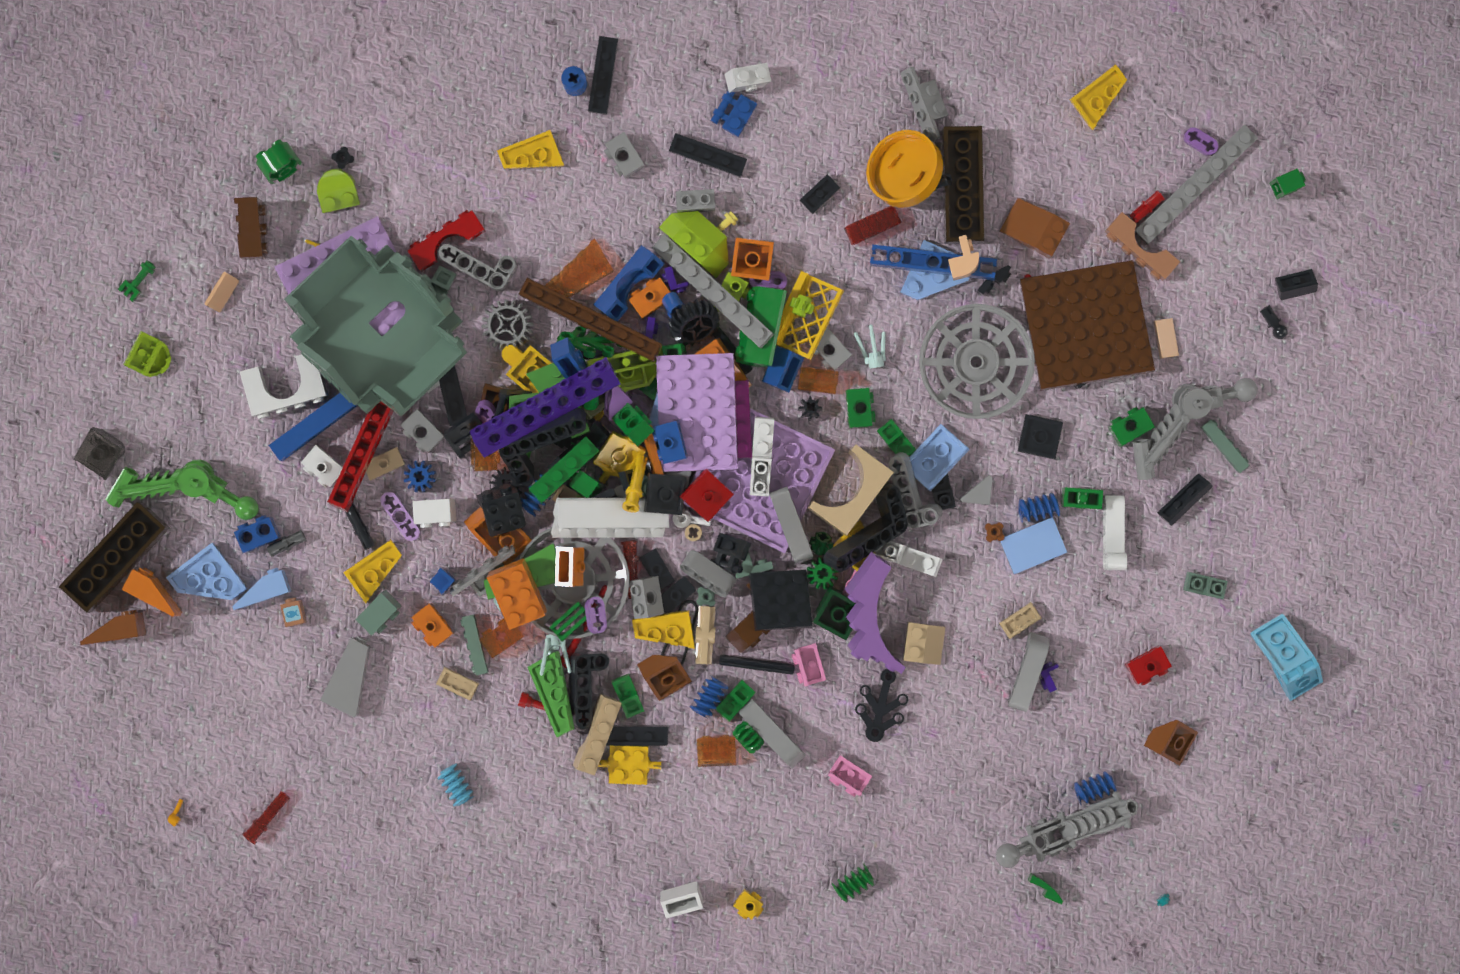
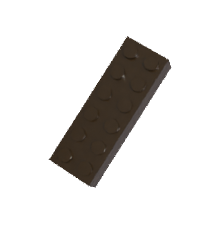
M944 126L942 129L943 175L949 173L952 177V181H949L952 182V185L943 187L944 244H960L959 237L964 235L967 236V240H972V244H982L984 242L982 126Z
M136 502L60 584L59 588L86 613L93 612L170 527L143 502Z

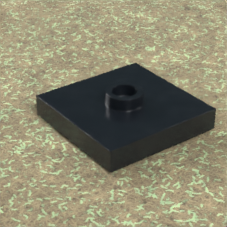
M1025 414L1017 452L1055 460L1063 422Z
M648 473L644 512L682 515L684 500L680 496L685 491L687 477Z

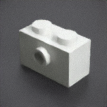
M767 63L733 68L725 73L729 93L742 90L751 92L771 82Z
M315 445L301 462L304 465L303 470L311 476L314 473L319 478L317 481L325 488L327 486L331 488L335 486L343 468L340 463L318 445Z
M455 499L413 501L414 524H420V528L432 527V523H439V527L450 526V522H456Z
M697 881L660 891V903L666 919L703 909V897Z

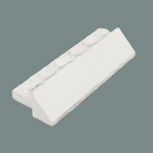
M557 498L553 511L555 519L551 534L553 538L663 537L665 528H669V514L644 512L645 498L639 499L638 505L640 508L635 513L627 512L622 508L626 498Z

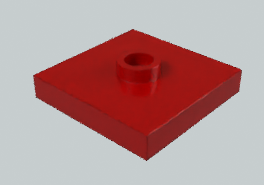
M705 469L680 497L702 518L709 522L734 494L711 472Z

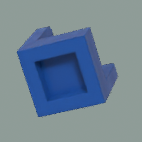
M441 567L429 582L443 595L449 590L456 579Z

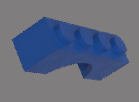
M641 245L593 305L607 317L618 322L628 309L627 297L632 287L643 279L653 278L665 263Z

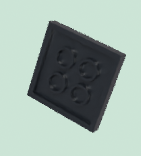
M806 569L749 574L755 631L810 628L813 626Z

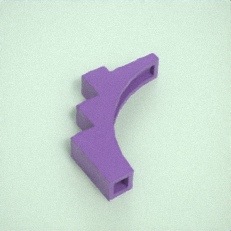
M871 551L845 587L846 592L849 594L848 598L856 603L846 618L850 622L849 626L857 631L847 646L851 650L850 654L858 660L863 658L868 661L871 657L877 663L880 661L885 663L884 666L890 671L894 672L896 670L902 674L906 667L887 650L880 636L877 624L879 593L892 567L887 561Z

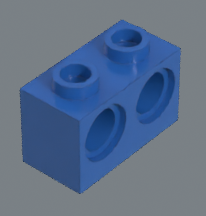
M263 515L255 519L256 523L249 525L247 522L238 526V530L234 534L242 553L250 552L281 538L272 517ZM264 524L270 527V532L267 535L261 532V527ZM246 532L252 534V540L248 543L244 540Z

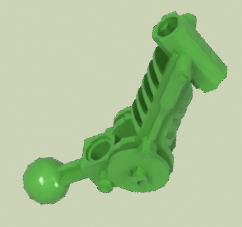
M192 460L183 468L176 469L172 474H169L170 470H167L164 475H159L160 472H157L153 477H150L151 473H148L144 478L137 479L139 474L135 470L124 467L105 498L108 504L119 508L125 498L132 497L131 501H134L137 496H141L140 500H142L149 494H151L150 498H153L156 493H160L159 497H161L168 491H170L169 495H172L176 490H181L187 496H203L214 504L219 498L234 507L236 515L243 520L253 519L259 511L258 503L254 498L249 496L240 498L226 490L225 487L228 483L214 475L212 466L204 460Z

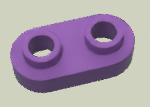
M770 270L769 281L762 280L760 283H757L755 279L749 278V283L752 287L760 286L783 290L787 285V277L782 272ZM779 278L781 284L775 285L774 279Z

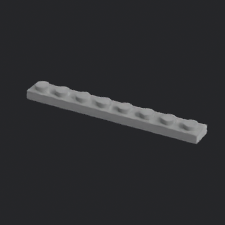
M1243 125L1135 230V233L1148 245L1258 139L1257 136L1246 125Z
M664 234L652 247L654 251L759 348H762L774 335L667 235Z

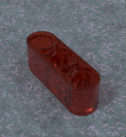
M889 206L844 227V230L851 245H855L901 224L902 221L896 208Z

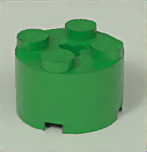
M281 139L275 141L268 150H263L256 155V165L270 184H275L274 180L281 182L289 178L297 171V164L301 165L302 163L289 143L282 142Z

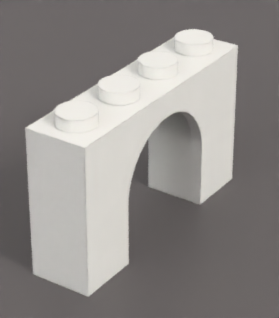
M302 354L295 356L301 376L300 387L293 396L286 399H277L268 391L261 367L240 371L251 415L258 417V419L269 417V413L275 411L276 414L287 412L289 407L294 406L295 409L305 407L307 402L313 401V404L325 401L324 398L329 396L323 375Z

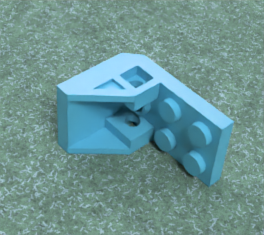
M1284 614L1279 615L1250 633L1255 643L1271 663L1273 672L1290 701L1323 682L1320 666L1315 656Z

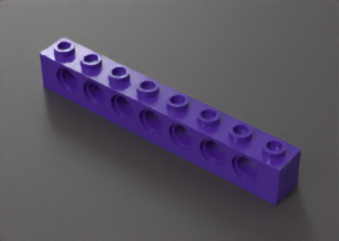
M607 357L567 379H563L556 385L545 389L543 392L528 398L517 406L511 407L506 412L470 430V434L482 456L486 457L621 383Z

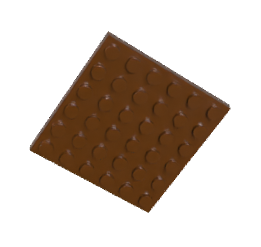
M1133 260L1019 280L1030 339L1034 350L1040 391L1155 372Z

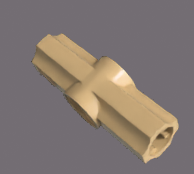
M699 606L695 643H697L696 664L712 665L716 628L714 627L715 607Z

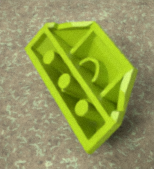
M699 211L671 213L659 227L715 278L729 264L727 236Z
M662 348L657 356H663ZM630 350L614 353L613 357L607 358L621 383L619 386L624 391L649 386L657 375L656 359L652 362ZM600 356L587 360V366L589 367L605 357Z

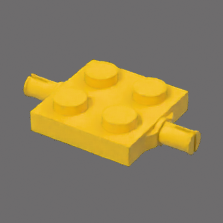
M612 431L599 450V453L593 459V464L599 466L604 471L599 481L605 484L611 475L619 477L618 473L634 469L636 456H643L646 448L641 445L637 446L629 437Z
M610 745L608 760H600L598 767H607L609 784L647 785L649 770H661V761H650L648 756L649 746Z

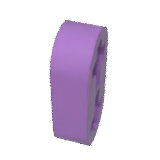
M1192 127L1184 133L1185 143L1203 155L1211 156L1218 150L1217 141L1200 129ZM1193 132H1195V137L1199 139L1200 142L1196 139L1190 141V136L1188 134H1192ZM1202 142L1205 144L1211 142L1213 150L1206 151V146Z
M482 400L478 403L475 413L483 424L491 420L496 408L490 401Z
M599 597L589 598L585 603L588 630L593 634L602 633L607 627L604 602ZM591 604H598V608H591ZM596 620L597 623L601 624V627H598V629L593 625V623H596Z

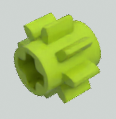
M801 294L798 295V298L793 297L789 305L793 308V314L805 318L806 314L811 315L815 307L811 304V298Z

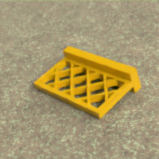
M801 271L784 305L776 345L811 360L844 290ZM812 283H818L821 291L811 294L810 287ZM831 290L836 291L835 298L827 301L825 293ZM799 294L811 298V304L815 306L813 298L822 294L825 303L814 307L813 310L816 320L807 324L806 319L802 317L804 325L795 329L793 322L800 316L792 313L793 308L789 306L792 298H798ZM826 307L827 315L819 319L817 310ZM818 324V333L811 336L808 327ZM806 329L808 338L799 341L796 332ZM793 334L795 343L790 345L784 344L786 337ZM809 341L811 348L808 354L802 352L800 345Z

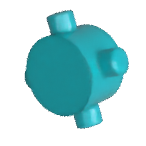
M1163 894L1156 899L1157 905L1161 907L1166 905L1170 901L1169 894Z

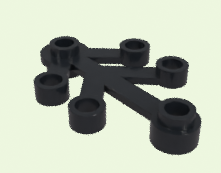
M887 668L880 674L883 683L878 703L871 694V688L868 685H862L859 689L860 694L866 698L875 713L874 721L867 714V708L864 704L859 703L855 706V712L861 716L867 726L865 730L866 737L872 742L882 740L885 730L904 721L903 714L896 712L891 719L881 724L882 717L900 705H906L909 701L907 695L899 694L895 700L886 705L890 684L896 679L895 672ZM886 673L892 674V678L890 680L885 679ZM863 687H867L869 689V692L867 694L862 693ZM905 696L906 702L900 703L899 698ZM863 706L864 712L859 713L857 708ZM901 715V721L896 722L895 716ZM873 729L879 731L877 736L871 734Z

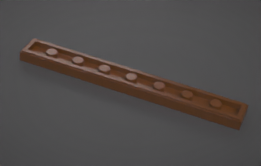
M528 277L518 293L519 296L652 362L655 361L663 346L661 343Z

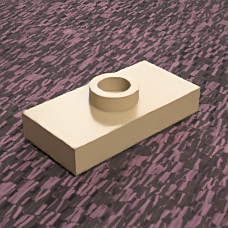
M398 447L372 458L366 471L370 481L405 465Z
M1030 602L999 624L1008 638L1011 639L1040 620L1041 616Z
M444 667L436 685L471 701L479 683Z

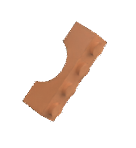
M1121 212L1105 230L1107 233L1106 237L1113 243L1118 242L1122 246L1121 250L1127 255L1132 254L1136 258V263L1142 268L1147 267L1151 271L1150 275L1153 278L1165 280L1180 261L1166 249L1158 253H1150L1141 249L1135 240L1137 224Z

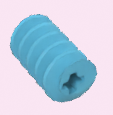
M457 763L439 772L441 774L437 778L438 780H445L441 786H448L445 793H452L449 798L450 800L456 799V802L453 804L454 807L460 806L475 797H470V794L473 792L472 789L466 790L469 783H462L465 776L458 777L461 769L454 770Z

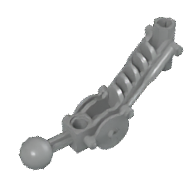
M1242 378L1235 383L1234 387L1221 389V387L1216 385L1201 388L1191 384L1179 386L1172 395L1173 406L1169 414L1167 413L1164 416L1163 422L1161 421L1158 424L1157 430L1155 429L1152 432L1151 439H1138L1133 442L1137 479L1149 480L1155 477L1154 466L1156 463L1160 464L1163 455H1167L1169 448L1174 446L1175 440L1177 441L1180 438L1181 432L1183 433L1186 430L1187 423L1191 419H1200L1205 417L1210 409L1223 407V400L1237 398L1242 402L1253 400L1258 392L1256 383L1250 378Z
M1115 791L1112 794L1113 797L1091 804L1084 810L1067 816L1061 811L1058 812L1057 817L1048 820L1046 817L1037 820V824L1033 826L1029 824L1025 827L1028 835L1019 838L1020 844L1016 846L1009 843L1002 844L996 851V860L1004 868L1014 867L1022 855L1026 857L1036 855L1038 862H1042L1047 855H1051V857L1060 854L1059 851L1067 847L1074 849L1077 846L1076 841L1095 834H1103L1122 826L1128 829L1132 826L1129 818L1137 814L1138 804L1131 798L1122 800L1119 791ZM1059 829L1062 837L1054 839L1052 831Z

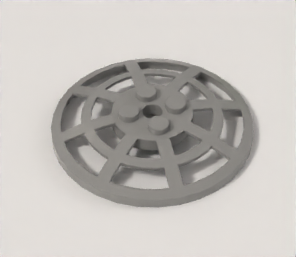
M985 304L963 305L942 315L928 330L923 340L919 357L920 374L923 384L934 401L948 412L970 419L990 418L1013 407L1026 393L1033 377L1035 365L1033 346L1024 327L1006 311ZM972 311V322L962 324L951 331L943 323L958 313ZM980 311L997 314L1010 323L1001 331L991 324L980 322ZM972 328L971 340L962 343L955 336L962 330ZM980 328L989 330L997 336L990 343L980 339ZM1015 328L1025 343L1028 358H1016L1014 347L1007 337ZM938 329L945 337L938 348L936 358H925L928 342L935 330ZM950 341L957 348L954 357L942 358L944 348ZM1002 341L1009 351L1010 358H999L995 348ZM973 357L981 359L980 367L976 368L971 365ZM925 366H936L938 376L945 387L938 395L933 391L928 381ZM942 366H953L957 376L950 383L944 376ZM999 366H1010L1008 376L1004 383H1002L995 376ZM1016 366H1028L1025 381L1020 391L1015 395L1007 387L1014 377ZM962 381L972 385V396L962 394L955 388ZM990 381L997 388V390L990 394L980 396L981 384ZM951 393L959 399L972 402L973 413L957 410L947 405L943 400ZM1001 393L1010 400L1006 405L997 410L981 413L980 402L993 399Z
M552 527L533 538L524 549L519 560L538 552L539 550L535 548L536 545L552 535ZM563 538L564 543L556 545L555 548L584 547V549L590 551V554L584 561L583 586H555L554 583L538 587L547 612L544 617L531 622L542 631L558 637L545 624L552 616L559 619L563 615L557 612L561 604L564 602L575 605L577 602L581 604L592 597L601 598L594 592L597 582L608 580L605 596L601 599L604 602L605 611L611 615L606 620L607 626H609L620 614L629 593V569L621 549L611 538H600L595 547L584 542L572 541L571 538ZM606 543L617 553L623 570L612 572L608 560L601 553ZM596 557L603 563L606 573L595 574L591 564ZM624 578L623 595L618 607L615 609L608 603L613 590V579ZM552 589L553 594L557 598L551 606L544 600L541 590ZM579 608L574 611V615L580 610ZM581 614V615L574 621L575 624H576L579 620H581V619L585 616V614H583V615ZM569 616L564 621H568L572 616ZM582 624L576 630V633H572L567 639L584 638L594 634L590 631L584 632Z

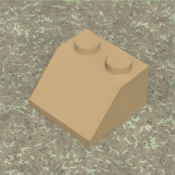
M907 622L902 660L940 665L945 627Z

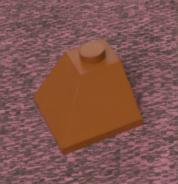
M652 655L637 664L645 681L659 701L692 682L677 657Z
M1174 720L1154 728L1148 735L1144 746L1180 766L1198 732L1182 722Z

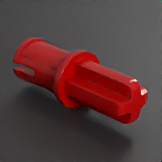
M1155 191L1153 195L1146 201H1142L1141 205L1129 215L1130 219L1137 223L1148 213H1152V210L1165 200L1163 195L1159 191Z

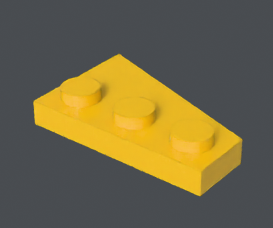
M1116 64L1069 99L1091 130H1094L1097 122L1104 115L1112 100L1115 99L1127 81Z
M390 539L343 573L363 601L367 603L400 559L402 553L392 539Z

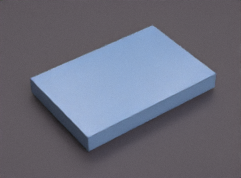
M940 424L909 457L915 479L931 491L969 451V448Z
M1053 518L1007 535L1003 541H1000L1013 574L1067 553Z

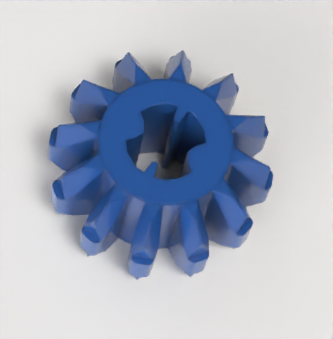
M414 461L415 468L410 464L407 466L411 470V472L404 471L405 475H409V478L404 479V482L411 481L408 489L413 488L414 485V492L418 493L420 487L423 493L426 492L425 485L432 489L433 486L429 481L436 482L435 478H431V475H435L436 471L429 472L432 468L431 464L425 468L426 461H422L419 467L418 461ZM419 471H422V475L425 476L424 480L421 479V482H418V478L415 477L416 473L420 474Z

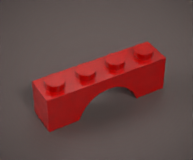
M473 210L462 212L458 215L459 219L454 222L452 220L442 225L443 229L438 232L434 230L426 235L427 239L420 242L418 240L409 246L411 249L407 252L421 272L438 262L437 250L445 239L452 236H460L468 241H472L486 232Z

